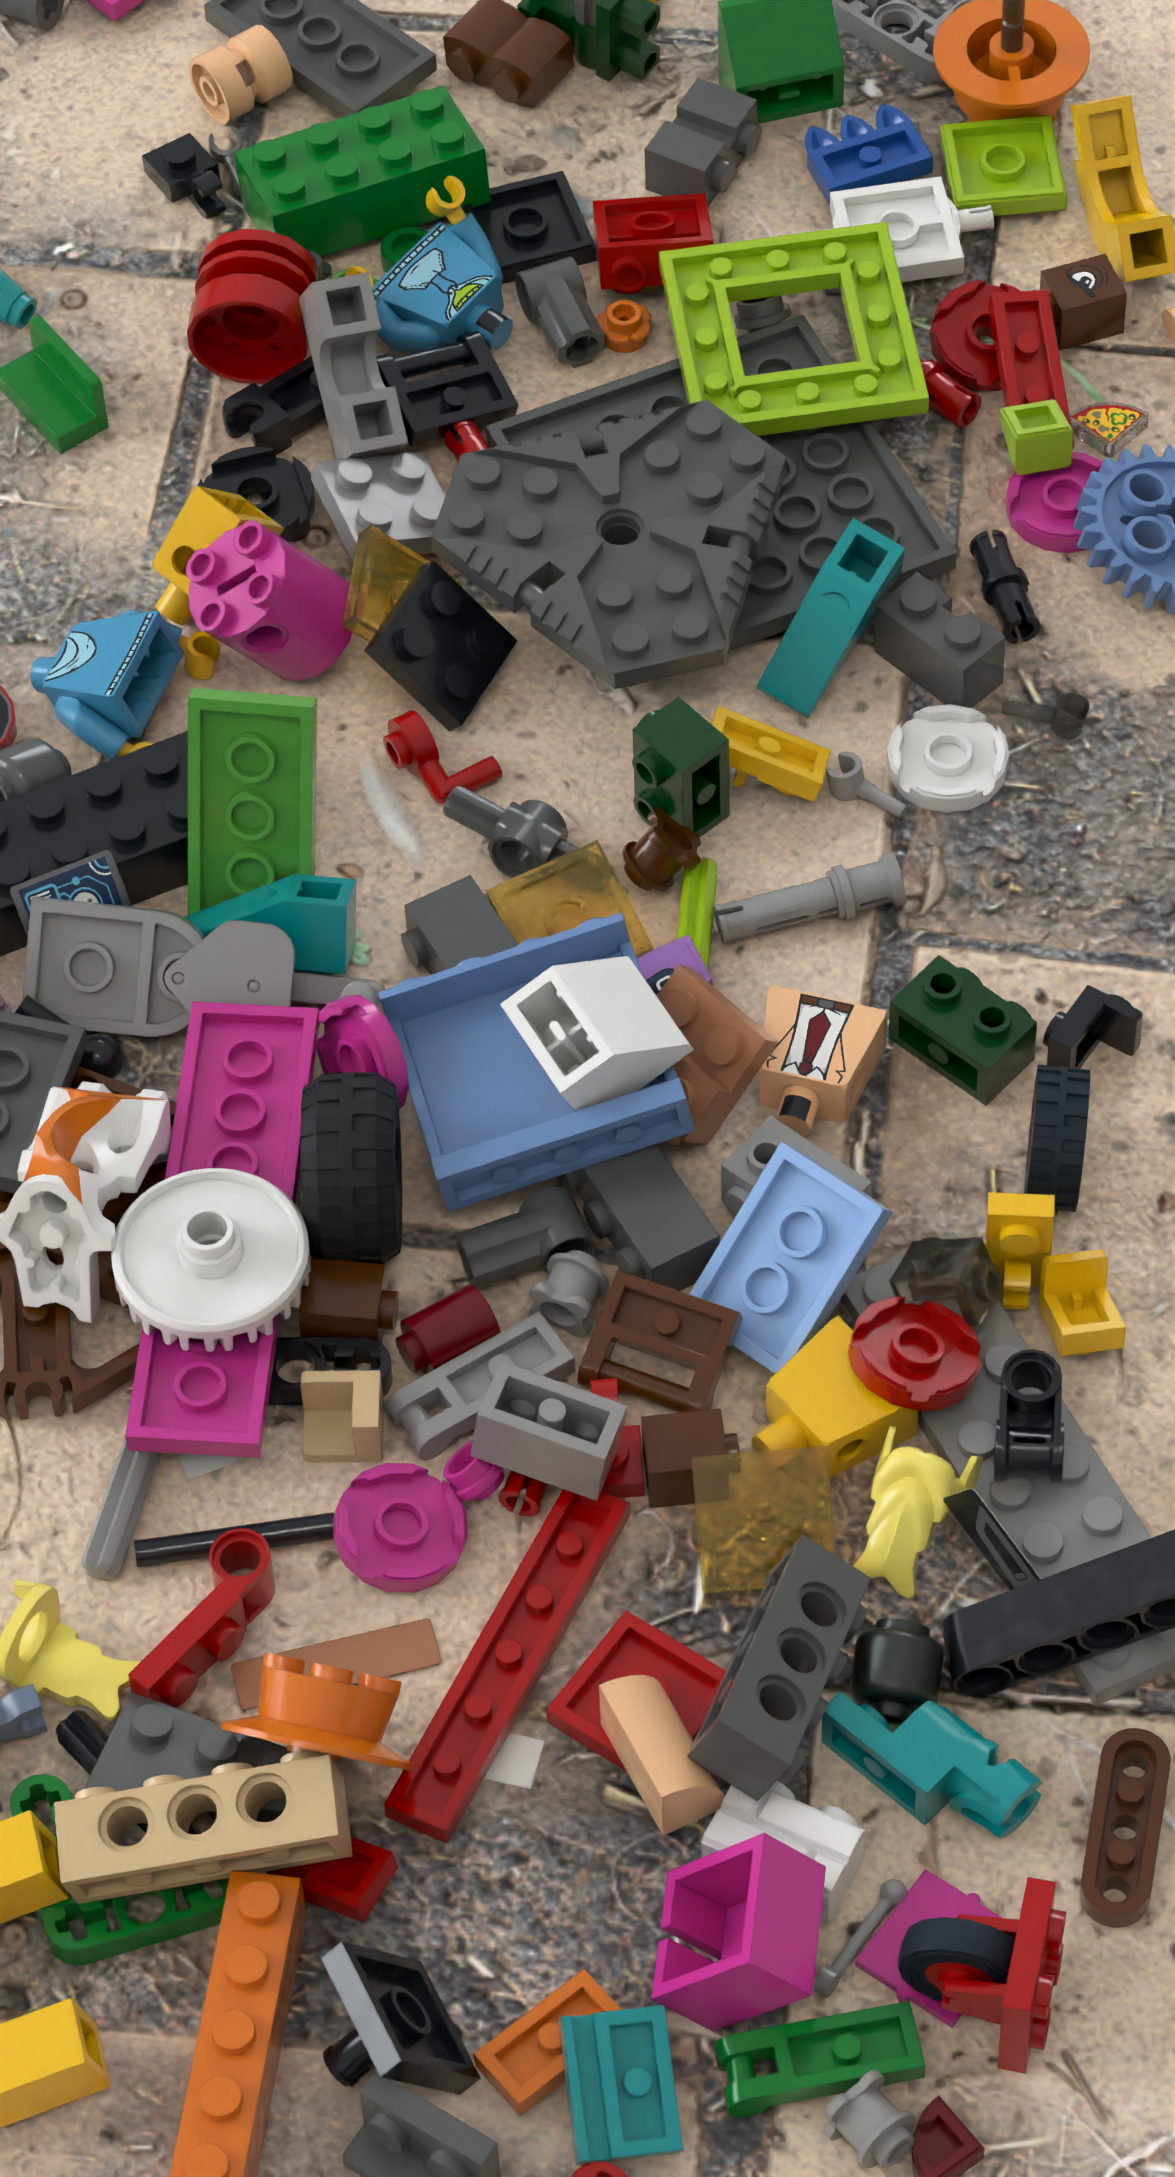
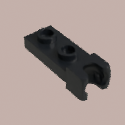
M312 356L260 387L253 382L228 397L224 401L222 412L225 429L229 437L238 438L250 432L254 446L276 449V455L292 446L291 437H295L325 419L326 415Z

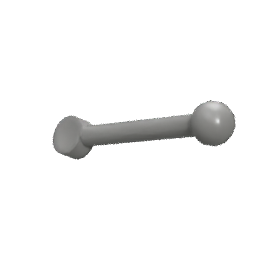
M890 1879L882 1884L880 1888L881 1899L831 1966L825 1967L815 1982L814 1991L825 1998L832 1994L839 1983L842 1973L891 1907H896L905 1899L907 1889L900 1880Z

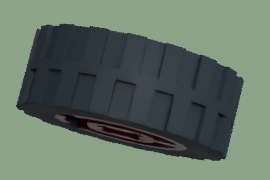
M1038 1065L1031 1110L1024 1194L1055 1195L1054 1210L1076 1212L1086 1142L1090 1070Z

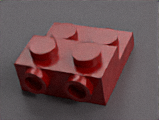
M705 193L592 201L601 290L612 289L617 293L631 294L642 291L645 287L663 286L659 267V252L714 245Z

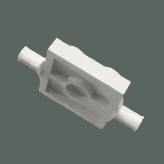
M941 176L830 192V211L833 218V228L830 229L887 222L901 282L963 274L964 254L960 244L961 233L994 229V216L991 205L958 210L947 197Z

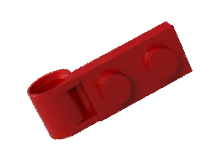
M239 1528L223 1533L214 1541L209 1553L214 1590L128 1674L132 1693L174 1708L179 1707L189 1699L197 1687L199 1678L217 1660L225 1661L236 1652L244 1639L247 1626L269 1605L275 1594V1579L270 1547L261 1534L250 1529ZM240 1568L254 1569L248 1575H231L233 1571Z

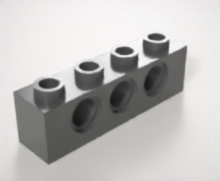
M802 1534L771 1570L687 1757L757 1802L777 1780L787 1785L801 1767L808 1752V1749L800 1745L802 1737L810 1735L828 1706V1701L820 1697L823 1689L827 1690L831 1687L847 1662L848 1654L840 1650L843 1642L847 1644L854 1637L867 1615L868 1609L860 1603L871 1578Z

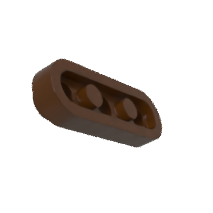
M1128 1728L1118 1731L1105 1742L1101 1751L1081 1877L1080 1901L1084 1911L1090 1918L1107 1927L1120 1928L1134 1924L1144 1916L1151 1899L1171 1758L1164 1741L1156 1734L1145 1729ZM1130 1766H1136L1141 1768L1146 1774L1142 1777L1134 1778L1127 1776L1122 1770ZM1126 1827L1133 1830L1136 1836L1127 1840L1120 1839L1113 1831ZM1116 1889L1122 1891L1127 1898L1120 1902H1112L1106 1899L1103 1894L1108 1890Z

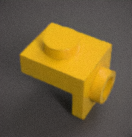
M1102 1249L1048 1255L1042 1259L1038 1310L1061 1356L1074 1354L1088 1355L1097 1351L1124 1348L1126 1326L1106 1288L1109 1260Z

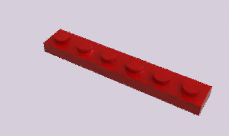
M562 1489L409 1759V1762L412 1763L411 1770L403 1769L384 1803L386 1818L448 1844L630 1517L629 1502L602 1491L598 1500L595 1501Z

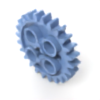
M1145 444L1137 459L1125 448L1122 449L1117 462L1105 458L1099 472L1092 471L1085 487H1083L1075 507L1079 512L1073 524V528L1082 531L1077 546L1081 549L1093 550L1087 562L1089 567L1105 566L1108 569L1102 581L1105 585L1118 580L1125 584L1122 593L1123 598L1127 599L1138 591L1144 594L1145 608L1150 609L1156 599L1165 601L1168 613L1174 615L1175 450L1172 445H1167L1163 456L1157 457L1152 448Z

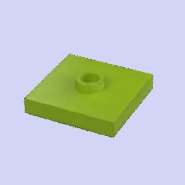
M1051 115L940 125L939 141L949 196L958 210L991 205L993 216L1066 210L1067 193Z

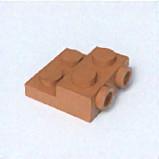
M677 965L657 997L694 1049L675 1063L674 1068L686 1095L695 1131L667 1140L666 1142L679 1146L682 1141L708 1145L778 1041L694 969L688 966Z

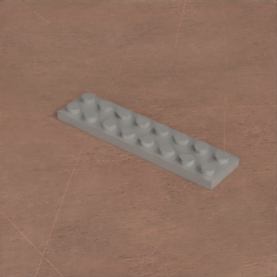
M954 1232L855 1274L840 1299L855 1323L857 1318L870 1304L888 1297L906 1296L904 1303L921 1305L923 1299H927L944 1305L962 1316L977 1334L981 1346L978 1354L982 1362L974 1388L961 1402L945 1409L918 1411V1424L937 1455L951 1464L955 1478H960L971 1455L983 1458L975 1491L1041 1579L1151 1538L1063 1400L1061 1404V1422H1064L1062 1483L1051 1482L1048 1475L1007 1474L1005 1480H994L996 1419H999L1003 1366L1011 1355L1021 1350H1029V1347ZM1031 1387L1018 1390V1392L1026 1396H1039L1043 1394L1039 1389ZM1175 1628L1071 1665V1669L1094 1706L1096 1707L1175 1670Z

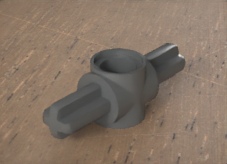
M455 786L445 801L443 807L444 815L490 839L487 849L492 862L499 871L511 879L529 881L536 876L544 879L552 872L592 894L601 895L612 878L614 871L612 865L567 842L569 831L563 817L554 807L543 801L526 800L521 804L513 801L504 809L461 786Z

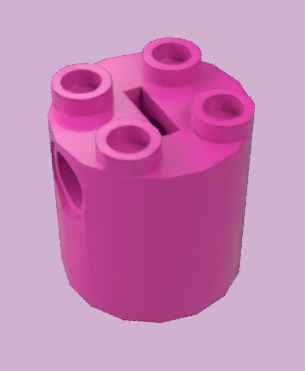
M247 521L239 527L226 531L211 543L208 548L198 549L190 557L186 567L187 577L191 580L189 585V609L198 628L279 678L303 681L320 675L338 660L350 642L357 621V601L350 583L257 521Z

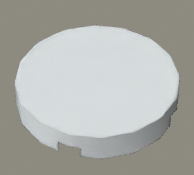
M952 704L929 706L913 713L912 720L907 721L903 726L901 722L893 730L887 748V767L891 783L903 798L923 809L943 813L967 811L990 801L1002 788L1009 768V750L1005 734L998 726L996 730L993 725L987 723L986 715L979 711Z

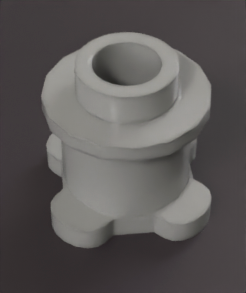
M571 1250L567 1253H556L548 1261L547 1270L549 1275L545 1283H533L528 1292V1296L533 1300V1304L529 1309V1315L531 1316L540 1311L550 1325L566 1330L569 1334L579 1338L587 1337L592 1328L587 1317L592 1309L591 1305L594 1299L604 1295L608 1288L607 1276L603 1273L601 1264L593 1256L585 1252Z
M877 2069L869 2071L852 2088L836 2096L824 2111V2115L828 2118V2123L823 2132L831 2141L844 2136L858 2151L857 2161L863 2168H871L878 2164L883 2168L891 2167L908 2153L915 2141L914 2136L911 2134L916 2122L915 2116L907 2110L899 2111L880 2091L885 2078Z

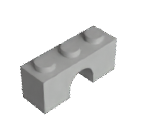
M369 273L312 282L298 300L335 458L337 460L398 454L408 444L395 386L385 387L377 364L376 336L381 330V324Z

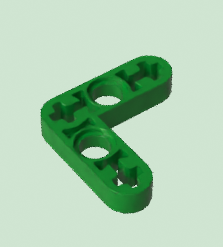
M47 1774L33 1775L21 1781L13 1790L10 1798L11 1816L13 1817L31 1810L38 1818L34 1812L33 1803L39 1800H47V1804L51 1808L56 1831L54 1802L71 1800L73 1798L66 1783L59 1778ZM229 1878L217 1880L219 1885L223 1886V1896L218 1899H210L209 1894L204 1891V1882L181 1886L187 1909L179 1912L173 1888L82 1904H78L68 1893V1899L39 1909L49 1947L54 1956L66 1964L74 1966L87 1965L220 1925ZM153 1895L163 1900L166 1906L158 1919L148 1923H139L127 1916L128 1905L139 1896ZM113 1906L119 1930L110 1932L104 1909ZM82 1918L83 1924L87 1927L88 1937L82 1940H74L73 1935L69 1932L68 1922L73 1919Z

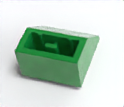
M832 0L718 1L719 85L757 99V124L844 106V62Z

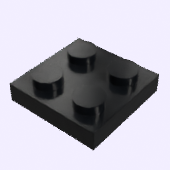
M432 560L420 566L364 649V652L448 731H451L463 725L518 640Z

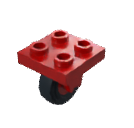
M1032 1877L1027 1878L1019 1920L959 1914L957 1918L923 1919L908 1928L901 1943L898 1969L902 1979L915 1991L933 2000L940 2001L941 2007L945 2010L1001 2025L998 2069L1026 2074L1031 2048L1045 2049L1052 2009L1050 2007L1053 1986H1057L1063 1956L1064 1944L1062 1940L1067 1915L1066 1911L1054 1909L1056 1882Z

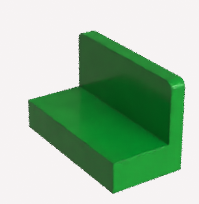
M37 315L28 320L33 350L0 368V390L50 444L62 454L109 428L103 385L100 378L40 315Z

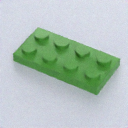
M192 688L188 696V915L293 874L315 876L317 698Z

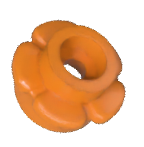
M618 300L608 304L605 308V313H600L596 318L605 335V346L618 353H630L639 350L646 343L652 330V325L649 323L652 316L645 306L631 300Z

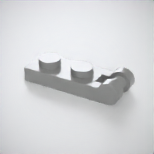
M540 1311L400 1388L387 1399L384 1404V1411L395 1426L406 1428L410 1434L408 1443L421 1460L425 1461L437 1457L448 1448L451 1441L475 1428L477 1413L500 1361L556 1381L576 1371L575 1357ZM440 1401L446 1410L430 1418L426 1409Z

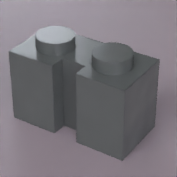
M697 78L678 103L677 117L672 123L665 121L644 149L645 189L662 196L705 193L707 206L709 207L718 193L723 194L729 189L735 175V170L744 157H751L758 148L762 127L757 124V99Z
M916 572L875 605L874 652L945 705L952 704L973 708L1003 684L1005 636L971 611L965 615H953L952 597L920 573Z

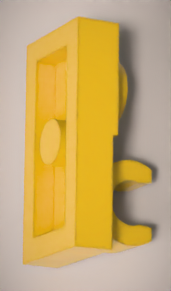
M717 705L710 724L729 739V766L736 769L732 786L740 788L746 782L748 774L757 777L758 781L771 785L783 794L796 795L811 802L815 801L823 784L830 749Z
M988 1192L984 1279L987 1284L1003 1285L1004 1309L1029 1310L1030 1286H1040L1042 1259L1052 1253L1055 1195Z

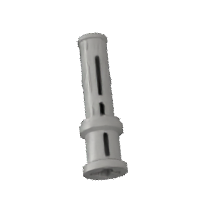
M893 851L883 853L881 861L850 869H845L842 864L833 866L830 871L826 872V877L754 895V897L717 904L713 906L721 941L723 944L750 935L781 929L820 917L823 918L836 914L838 919L844 918V920H849L856 917L857 911L892 902L895 907L906 905V891L898 861Z

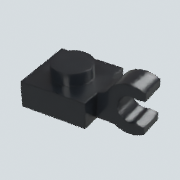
M191 133L142 155L144 172L172 203L188 197L205 219L226 210L225 204L216 194V191L223 189L218 163Z

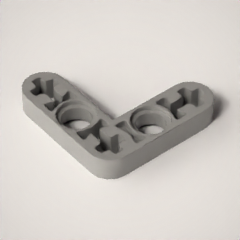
M832 0L835 21L839 27L922 79L940 83L944 82V80L939 75L933 59V43L936 32L942 22L953 11L973 0H960L938 19L932 18L905 0ZM896 23L906 25L910 30L903 34H890L883 30V28L889 24Z

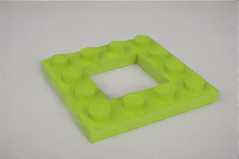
M887 222L659 252V267L688 404L708 400L757 436L928 413L929 395ZM840 288L857 361L751 376L744 375L729 302Z

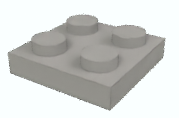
M423 452L315 462L311 480L351 561L433 553L431 534L444 502L445 494Z

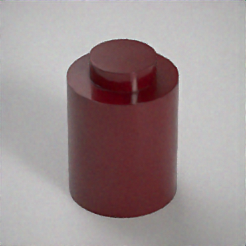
M468 1284L401 1320L400 1328L402 1335L397 1337L395 1341L407 1367L413 1373L422 1370L424 1374H427L501 1333L495 1314L483 1294L473 1284Z

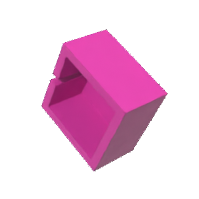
M762 1833L667 1871L660 1929L720 1961L713 1962L670 1938L658 1941L651 2000L715 2032L812 1996L813 1982L816 1975L815 1964L820 1919L823 1911L826 1866L772 1836Z

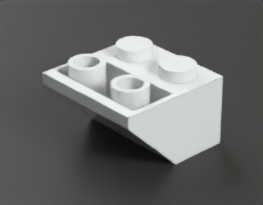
M628 956L551 966L500 1004L560 1094L575 1111L640 1090L694 1050Z

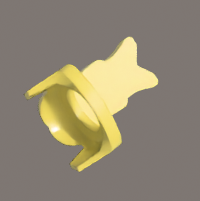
M890 1426L874 1472L870 1498L876 1503L866 1525L869 1539L864 1552L853 1567L871 1579L883 1576L900 1596L910 1599L915 1596L917 1590L916 1565L920 1552H924L929 1548L935 1523L943 1522L949 1511L943 1498L968 1489L975 1490L983 1458L971 1455L960 1478H955L951 1464L936 1454L925 1453L920 1448L911 1446L895 1449L896 1427Z
M16 1579L13 1584L14 1595L22 1601L13 1612L0 1637V1679L10 1683L15 1689L34 1684L39 1699L49 1696L69 1707L82 1705L93 1709L106 1721L116 1720L121 1712L120 1696L125 1688L130 1686L128 1674L140 1661L117 1660L103 1655L99 1646L79 1640L76 1631L60 1622V1603L57 1589L44 1583H33Z

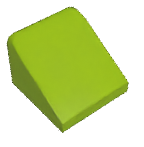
M1052 399L999 409V419L1010 459L1017 474L1025 475L1067 468L1071 465L1073 430L1056 400Z

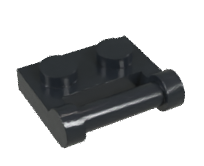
M478 331L459 335L457 342L393 358L390 354H384L376 357L380 376L385 387L395 386L410 446L444 438L448 430L454 435L458 434L453 425L460 421L470 420L475 422L478 428H482L516 415L519 404L485 340ZM461 364L465 367L408 383L405 381L407 378Z

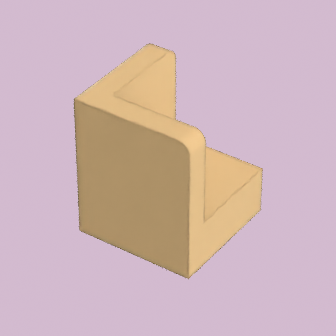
M380 1370L302 1372L300 1386L304 1408L302 1441L304 1461L309 1463L382 1462L384 1399Z

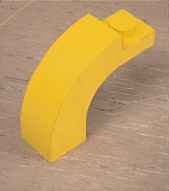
M1124 94L1071 105L1079 160H1074L1075 171L1086 219L1099 254L1107 255L1118 278L1125 283L1175 273L1172 214L1161 212L1157 208L1149 192L1141 163L1131 95Z

